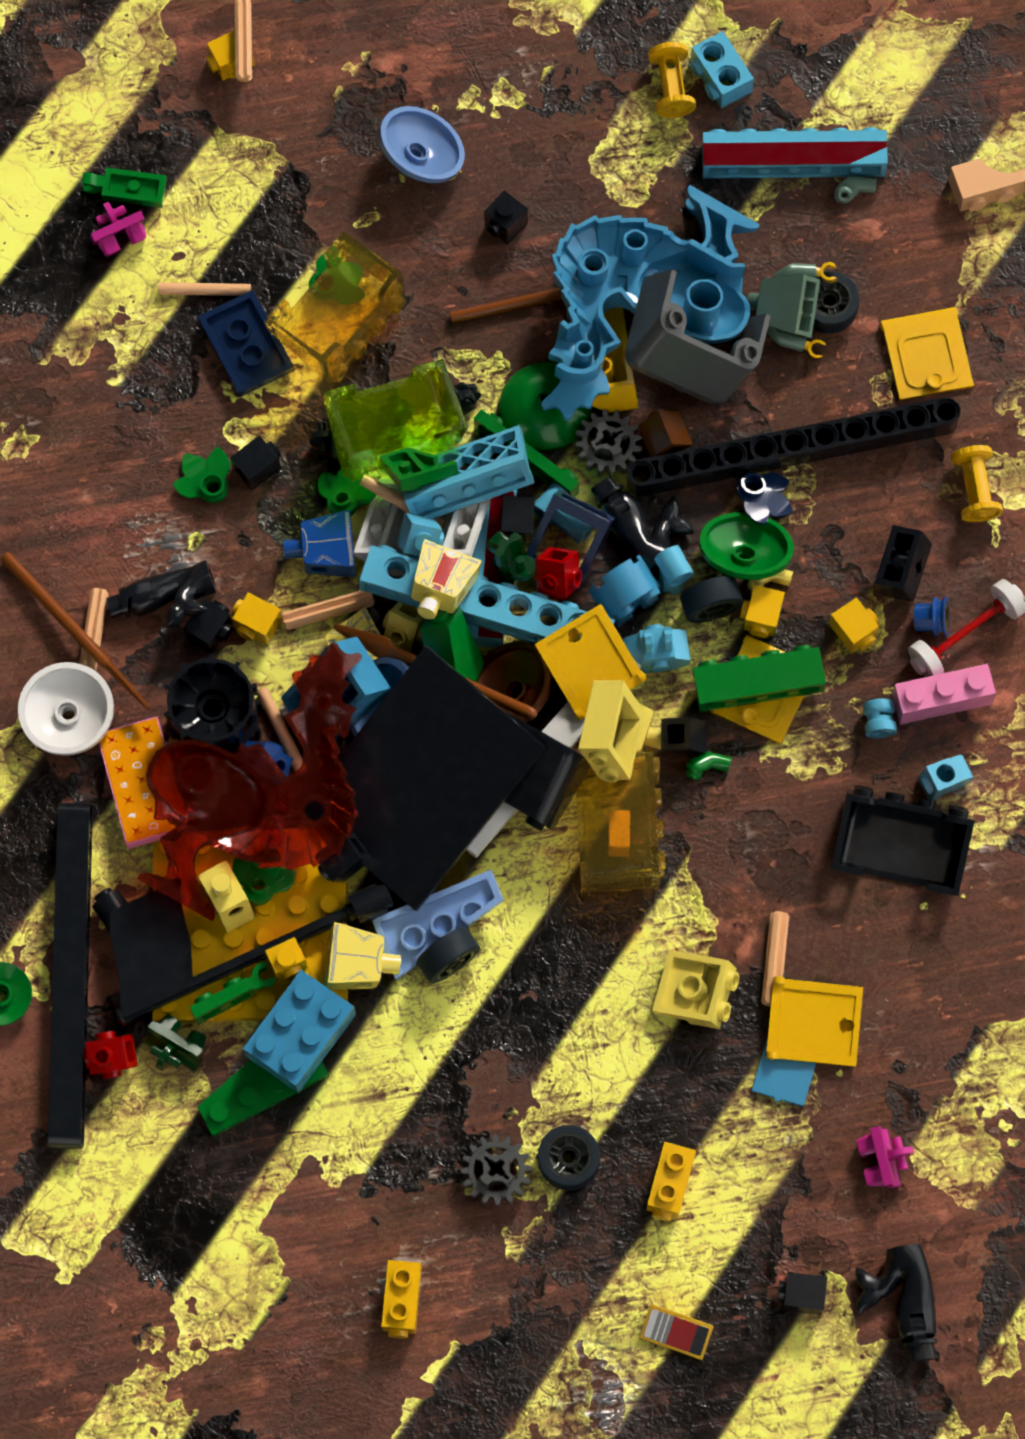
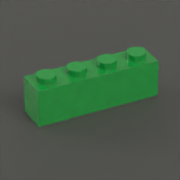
M800 645L794 647L791 652L780 653L779 650H770L761 653V657L748 658L747 655H739L730 658V662L718 664L715 660L701 662L698 664V667L693 668V682L699 712L825 692L826 686L819 647L811 648L810 645Z

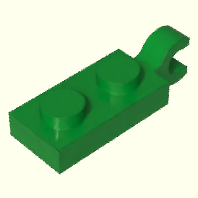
M106 167L105 176L84 172L81 184L84 185L83 192L95 194L102 192L101 197L105 201L163 208L167 175Z
M261 962L257 964L250 978L246 977L242 980L240 977L234 978L223 985V990L213 995L211 992H208L194 1000L195 1004L190 1006V1009L197 1024L200 1025L254 997L256 992L273 987L276 984L274 977L268 980H261L259 978L260 973L268 969L267 963Z

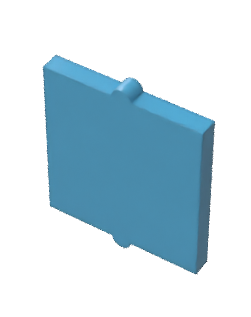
M767 1037L752 1092L774 1098L776 1103L784 1101L804 1107L816 1063L767 1059Z

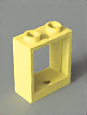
M624 680L593 681L578 747L600 780L606 782L631 779L645 711Z

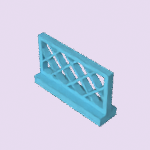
M520 425L435 454L440 464L455 460L459 474L422 485L418 490L406 491L403 494L410 514L433 519L533 484L534 479L529 468L523 432ZM513 440L509 446L503 445L505 442ZM484 450L478 457L473 456L475 452ZM494 453L500 454L495 460L489 459ZM465 463L471 464L465 471L459 470Z

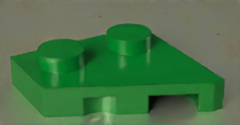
M410 447L379 456L381 467L401 491H415L421 488L422 485L459 474L455 461L451 460L446 464H440L436 455L421 453L419 450Z

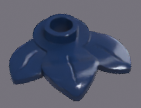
M748 473L737 481L736 493L744 501V512L755 523L765 525L769 516L783 518L791 515L793 512L789 501L782 494L789 484V480L776 473H766L762 476L757 473Z

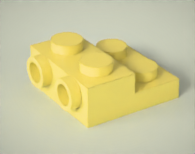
M669 950L652 1011L656 1015L682 1019L692 1025L720 1030L721 1023L727 1022L730 1017L731 1005L728 1003L730 991H735L739 984L737 968L729 960Z

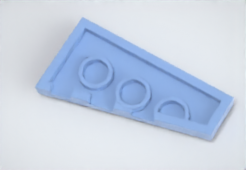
M492 870L431 894L418 911L413 910L407 904L372 920L377 935L384 937V952L386 954L401 955L399 975L393 974L395 980L400 979L416 967L418 957L438 939L457 928L470 927L504 901Z

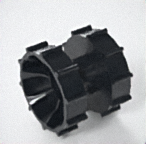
M209 654L207 659L197 660L188 665L183 662L181 664L182 670L174 677L171 684L164 686L167 694L168 711L164 713V717L167 723L173 724V728L169 729L171 738L178 740L181 747L185 750L189 761L194 758L203 763L219 766V764L228 763L240 758L247 741H255L256 738H262L259 727V712L262 711V705L260 700L255 701V695H258L257 685L250 683L241 669L240 662L232 664L225 660L215 659L213 654ZM217 706L222 709L221 713L216 717L206 715V711L210 707Z

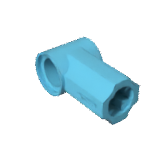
M552 483L535 501L534 512L539 518H543L555 492L561 490L567 493L558 484ZM558 509L550 524H555L577 544L584 542L594 529V527Z
M675 545L663 550L654 558L659 567L658 582L662 586V591L670 592L673 595L684 591V583L694 575L679 545Z

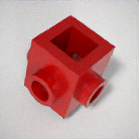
M549 547L536 558V574L534 575V580L537 582V592L545 594L554 600L565 599L572 594L582 581L578 551Z
M115 1030L95 1034L96 1040L85 1043L84 1062L86 1067L90 1068L91 1075L102 1073L103 1079L122 1076L121 1070L138 1066L133 1034L115 1036Z

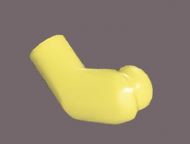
M784 569L782 572L769 578L749 580L747 588L753 591L754 585L764 587V584L769 582L789 587L793 571Z

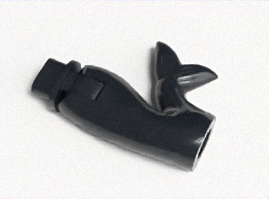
M609 476L591 489L598 499L596 501L597 507L601 511L615 517L610 528L615 537L634 559L640 555L653 575L659 572V567L654 558L663 550L671 547L670 535L694 534L692 526L686 520L679 517L680 507L675 496H672L662 511L660 519L653 528L651 538H649L642 507L630 492L624 491L623 485H617L613 478Z
M204 560L188 568L138 580L129 584L126 588L124 586L118 589L119 594L107 597L106 599L112 618L124 614L127 618H130L131 612L133 615L142 616L174 601L170 607L166 627L171 628L182 622L186 616L194 617L206 612L208 608L194 600L216 594L217 587L207 560Z
M911 1244L887 1249L884 1272L879 1278L857 1267L855 1271L856 1280L863 1290L857 1301V1314L860 1315L876 1305L882 1298L891 1294L899 1283L903 1281L904 1284L895 1313L898 1335L902 1341H906L902 1344L903 1349L908 1350L910 1363L936 1359L934 1344L938 1342L937 1338H933L936 1335L935 1298L932 1279L922 1245Z

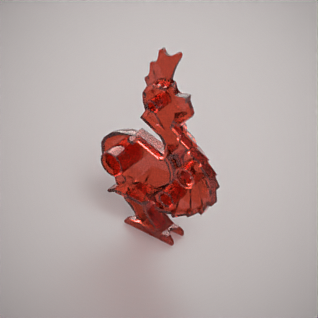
M332 643L325 655H311L306 668L293 672L292 678L301 698L299 707L285 715L284 718L303 747V762L300 768L293 774L285 776L260 742L250 747L241 743L236 754L200 740L173 742L166 744L155 752L146 772L147 786L155 799L154 819L168 820L169 823L176 827L160 838L168 860L167 875L160 876L155 873L143 872L137 879L213 922L215 911L201 896L195 871V857L203 847L210 845L219 850L237 855L236 859L259 863V869L286 866L287 870L308 864L315 868L333 854L340 855L346 838L351 837L354 819L359 817L353 799L357 794L345 779L347 772L337 756L341 752L335 737L340 735L344 739L348 735L351 717L357 710V708L346 704L342 700V693L350 685L349 682L344 680L346 675L362 659L360 653L346 654L337 643ZM311 801L319 802L324 808L323 815L317 820H311L305 815V807Z

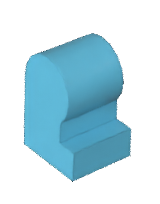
M963 755L954 756L928 765L917 777L927 799L932 801L941 798L943 794L962 788L974 779Z

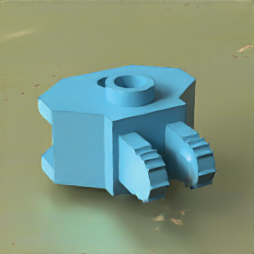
M654 624L645 627V630H639V633L623 638V642L633 659L641 665L640 670L645 674L671 671L690 665L691 660L686 630L671 629V627H663L661 624Z

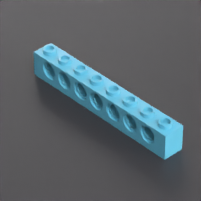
M371 545L359 580V590L418 608L420 602L413 600L411 594L420 557L415 555H409L408 557L399 554L394 548L386 545H379V547ZM392 569H400L405 575L400 579H394L389 576L388 572ZM481 574L478 575L476 583L459 605L467 623L534 644L587 612L579 609L578 605L569 601L558 603L549 600L548 596L539 592H531L529 594L519 591L518 587L510 583L502 582L496 584L490 582L487 577ZM483 597H491L495 600L496 604L492 607H485L479 600ZM514 606H520L526 610V614L515 616L510 612V609ZM549 615L554 617L557 623L547 626L541 622L540 618Z

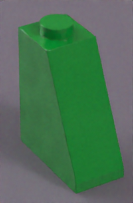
M458 606L454 613L449 614L447 611L438 610L434 619L425 618L420 628L423 646H429L461 675L476 682L485 662L460 606Z

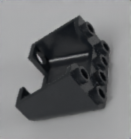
M854 785V790L847 789L831 864L832 870L860 876L866 873L926 886V890L959 896L975 822L974 817L969 815L968 808L949 805V809L946 810L937 808V802L918 798L917 803L904 801L905 795L886 791L885 796L873 794V788L862 785Z

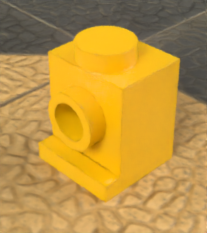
M295 937L265 950L267 959L281 988L291 984L300 970L311 975L306 959Z

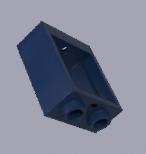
M558 490L553 494L526 552L536 563V558L538 557L536 553L557 509L598 529L579 568L582 572V581L577 588L579 589L584 585L615 517Z

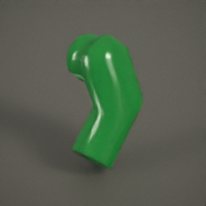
M709 751L700 753L687 761L685 774L689 779L699 780L702 777V772L709 768L728 773L732 757Z

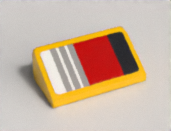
M650 1304L639 1339L703 1360L714 1326Z

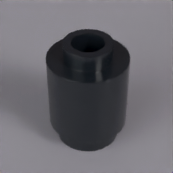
M107 888L95 896L96 902L92 908L110 933L111 910L128 902L119 889L112 891L111 888Z

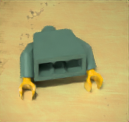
M827 262L821 268L816 267V264L790 263L775 272L772 278L763 279L759 293L751 292L748 294L747 300L750 304V311H756V316L762 314L771 316L767 335L779 346L802 352L804 349L809 351V354L814 358L823 357L822 355L814 354L812 347L815 343H821L822 345H826V343L817 339L812 342L806 341V337L812 338L820 287V279L816 277H821L825 283H834L837 277H826L824 275L826 269H837L834 263Z

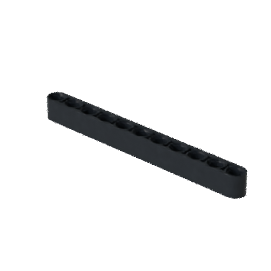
M939 398L633 461L628 467L627 487L633 495L647 496L741 477L748 473H760L943 436L952 433L956 429L961 408L958 402L952 398ZM941 412L949 413L952 419L943 420L938 414ZM916 418L922 422V425L912 426L907 420ZM885 424L891 427L892 431L884 433L877 426ZM857 431L862 437L853 439L847 435V432ZM827 437L831 440V443L822 445L816 439ZM789 443H796L801 447V449L798 451H791L786 447V445ZM759 449H765L771 455L760 457L755 452ZM729 455H735L740 461L731 464L725 458ZM699 461L707 462L710 465V467L705 470H700L696 468L694 464ZM673 467L679 473L675 476H669L664 473V470ZM637 474H645L649 479L645 482H638L633 477Z
M59 803L57 812L48 1118L49 1149H83L86 1098L84 1050L86 1049L88 1023L93 834L92 803Z

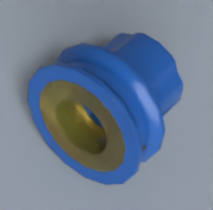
M947 596L942 600L934 597L932 603L915 604L914 627L916 632L933 631L935 638L939 637L940 634L949 637L950 604Z

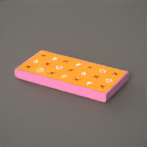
M158 716L108 730L99 742L127 848L131 849L190 832Z

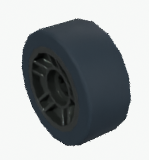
M825 271L824 275L826 277H837V280L829 284L825 283L821 277H816L820 279V287L813 329L822 333H836L843 331L853 323L857 316L860 295L856 284L848 276L840 272ZM826 299H830V301L834 303V305H826Z
M719 576L698 582L687 588L680 595L685 616L688 622L704 623L725 617L735 612L744 603L737 580L730 576Z
M457 928L430 945L418 957L416 964L430 983H438L467 965L479 953L480 946L467 928Z
M562 1125L552 1129L542 1139L538 1148V1167L543 1178L549 1184L561 1190H576L586 1186L595 1177L599 1168L600 1149L595 1138L586 1129L576 1125ZM565 1151L567 1154H575V1160L572 1163L563 1161V1153Z

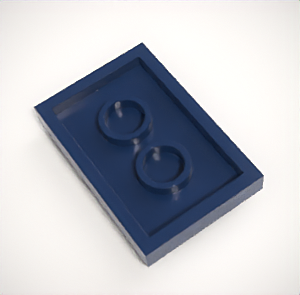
M253 290L198 316L201 327L239 397L295 371L293 363Z

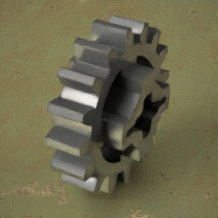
M603 409L602 417L598 418L595 413H591L590 423L582 420L581 429L583 431H576L575 439L578 442L575 443L574 449L577 452H581L578 455L579 463L587 461L586 470L588 472L595 467L598 469L597 476L601 477L604 471H608L609 476L613 478L615 470L619 469L622 474H625L626 464L630 465L633 461H636L634 456L641 455L642 448L638 445L642 444V436L636 435L639 429L637 424L629 426L631 418L629 415L622 420L619 418L618 410L614 412L613 416H608L607 410ZM594 432L595 440L591 441V444L588 445V438ZM629 441V448L623 455L621 448L626 446V442Z
M493 1134L492 1142L489 1143L484 1137H481V1147L477 1148L472 1144L469 1146L473 1154L472 1157L463 1156L462 1158L463 1162L469 1165L461 1169L462 1176H469V1179L463 1182L464 1188L473 1187L471 1197L475 1199L479 1195L483 1196L482 1204L484 1206L488 1204L490 1199L494 1200L496 1208H500L502 1199H506L507 1203L511 1205L513 1204V1194L523 1197L524 1192L521 1185L530 1186L531 1180L524 1176L525 1174L532 1173V1166L524 1165L530 1159L528 1153L520 1155L519 1152L522 1149V1144L519 1142L512 1147L510 1145V1136H507L504 1142H499L497 1134ZM492 1150L504 1151L501 1155H490L488 1153ZM515 1161L519 1167L517 1179L510 1173V1167ZM477 1162L483 1168V1174L479 1177L478 1181L474 1174ZM493 1165L497 1168L502 1165V1173L505 1178L498 1174H495L493 1177L490 1176V1166ZM492 1187H503L505 1189L500 1192L489 1191Z

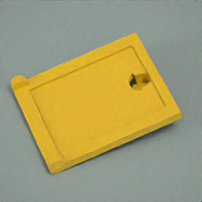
M956 307L880 321V328L884 333L899 401L974 387Z
M602 604L597 605L534 644L578 721L586 716L594 680H624L630 690L647 680L646 674L639 669Z
M746 635L737 656L747 655L748 658L761 657V653L770 650H779L780 653L785 652ZM805 695L711 710L710 712L776 743L782 744Z
M781 976L773 977L766 1058L770 1060L784 1059L856 1067L863 987L791 980Z

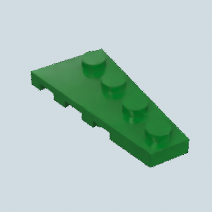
M250 1060L197 1107L212 1136L215 1137L297 1094V1092ZM321 1062L302 1090L329 1077L323 1062Z

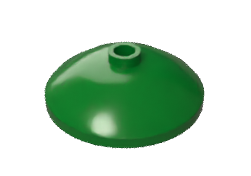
M541 362L520 369L507 381L500 397V417L505 423V427L510 429L520 425L524 441L537 451H554L571 445L576 441V431H583L581 429L582 420L590 423L592 407L589 410L584 407L577 408L570 421H565L562 413L556 408L545 411L541 409L542 401L540 398L551 394L561 380L554 376L557 363Z
M745 512L727 513L712 519L703 527L699 539L700 552L708 564L724 575L741 580H761L782 572L790 564L794 552L793 540L783 526L768 518L765 525L757 524Z

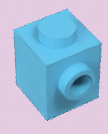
M410 513L404 514L397 539V544L403 553L420 557L424 540L443 545L444 533L435 519Z

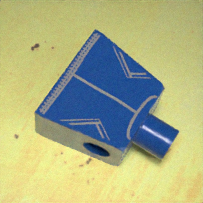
M350 510L303 521L300 523L302 539L283 540L285 559L303 557L305 573L356 577Z

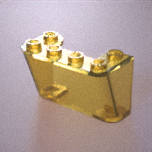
M344 231L324 253L327 268L297 303L291 308L290 303L284 299L265 321L268 332L328 384L334 381L339 382L343 379L350 363L354 359H359L364 354L368 342L374 336L377 337L383 332L387 324L386 321L393 313L398 314L406 303L401 271Z
M652 751L636 753L630 780L606 782L600 780L593 768L590 767L577 789L581 892L658 888L659 878H665V850L659 851L658 839L664 838L663 819H657L656 807H662L661 788H655V785H659L660 762L659 757H653Z

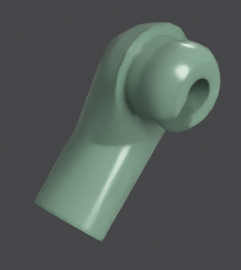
M849 176L836 187L834 197L839 203L845 204L850 202L860 192L875 194L877 179Z

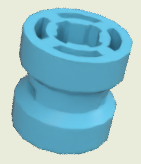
M882 698L863 703V714L867 717L865 736L869 738H886L897 734V725L892 717L895 712L893 700Z

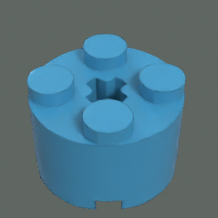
M638 555L634 563L629 559L605 574L601 578L604 584L598 589L593 584L588 590L596 604H602L610 619H614L615 624L619 627L633 617L632 613L637 607L641 605L643 609H646L658 601V595L661 594L660 589L662 586L642 557Z

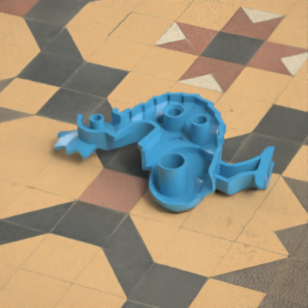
M689 185L687 190L688 198L685 207L699 222L703 237L702 244L693 239L689 241L681 240L675 236L673 231L668 230V227L649 223L647 218H622L621 215L598 219L594 215L578 225L571 223L565 237L560 238L556 253L551 254V264L554 270L552 279L561 290V299L567 307V318L570 322L568 324L563 320L559 323L556 344L548 356V359L559 363L556 365L554 376L561 380L552 393L542 401L541 409L545 411L556 408L562 413L565 421H570L577 408L584 407L589 410L598 395L609 394L610 386L603 371L605 356L619 348L621 341L605 319L604 313L609 309L617 307L625 308L635 314L643 278L671 269L677 271L670 301L681 306L686 314L687 323L684 334L706 344L723 343L740 336L748 324L750 304L742 294L745 264L736 263L738 253L734 247L731 235L754 232L759 229L760 224ZM587 268H595L598 271H590Z

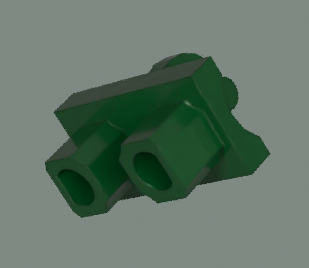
M499 531L487 542L488 550L494 554L493 567L499 571L502 582L514 585L515 580L527 581L536 574L535 560L527 555L523 538L518 533L514 532L508 538Z
M166 1014L158 1023L153 1020L147 1029L149 1033L145 1043L152 1047L150 1053L158 1057L156 1068L163 1071L170 1064L178 1069L182 1064L195 1072L200 1065L207 1037L197 1030H192L186 1039L179 1036L177 1032L180 1030L181 1023L169 1014Z

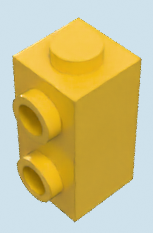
M664 1142L647 1204V1211L652 1212V1217L663 1221L679 1218L696 1150Z
M388 1260L381 1325L382 1331L388 1332V1337L407 1339L408 1333L416 1334L422 1274L421 1263Z

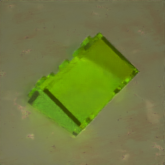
M443 359L415 366L410 376L404 379L357 391L356 384L354 383L326 391L323 396L342 474L345 478L350 477L351 481L360 480L365 474L369 475L368 472L380 470L381 473L385 472L381 467L379 457L384 454L408 447L419 450L421 453L429 454L453 449L462 440L468 429Z

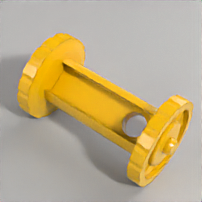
M681 42L661 43L652 47L648 52L649 61L654 65H659L664 98L656 103V113L663 118L683 117L691 114L696 108L695 98L685 95L681 62L688 57V48ZM666 65H674V68H668Z
M986 445L964 447L951 454L952 464L962 466L969 502V506L961 511L962 520L965 522L988 521L1003 513L1002 504L991 501L985 462L991 459L993 453L992 448Z

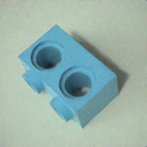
M723 31L692 47L691 60H689L690 68L696 77L701 76L705 83L704 88L708 97L712 101L716 100L720 108L752 93L754 78ZM713 56L716 57L718 60L715 62L707 61L705 58ZM724 80H729L734 84L730 86H725L720 82Z

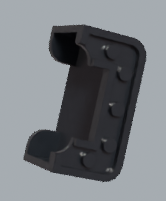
M506 712L547 748L504 802L528 816L525 822L541 832L544 827L553 831L591 766L585 757Z

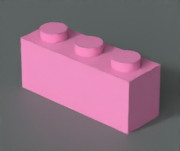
M984 664L897 683L894 685L892 699L895 704L899 725L992 705L996 691L989 666Z

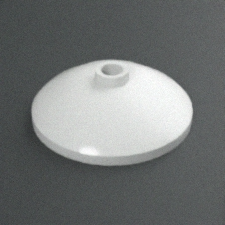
M72 662L56 663L38 671L24 686L18 702V718L27 738L39 749L54 755H75L94 747L108 732L114 716V700L106 681L93 669ZM67 711L74 712L73 718L68 720L64 719L63 715Z

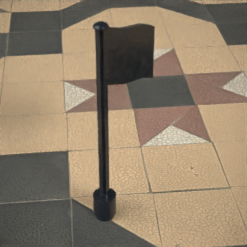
M182 879L113 909L110 912V938L119 972L121 1006L120 1011L119 1009L115 1011V1019L119 1025L126 1027V1023L267 959L265 950L293 937L300 944L330 930L334 922L343 924L348 921L354 922L357 920L361 926L388 913V909L394 907L390 893L384 883L378 886L372 884L348 895V903L344 904V908L194 977L192 973L191 942L182 909Z

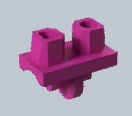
M106 202L103 204L105 213L95 218L99 226L108 221L111 224L91 233L90 236L93 245L98 244L105 257H108L121 250L114 236L118 233L125 231L131 245L147 238L142 223L145 218L142 212L138 211L118 221L117 217L127 213L124 205L113 209L110 203Z
M881 1126L870 1128V1134L856 1140L861 1157L877 1155L879 1165L864 1169L867 1185L870 1187L885 1186L891 1189L902 1187L896 1161L899 1171L907 1170L906 1158L914 1155L913 1147H903L901 1137L899 1136L891 1139L893 1150L888 1129H881Z

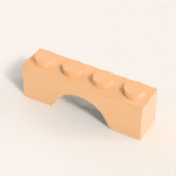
M981 159L952 166L948 181L959 211L968 209L970 211H977L985 207L986 204L995 201L999 203L1008 202L1016 195L1025 193V168L1012 173L999 172L987 166Z

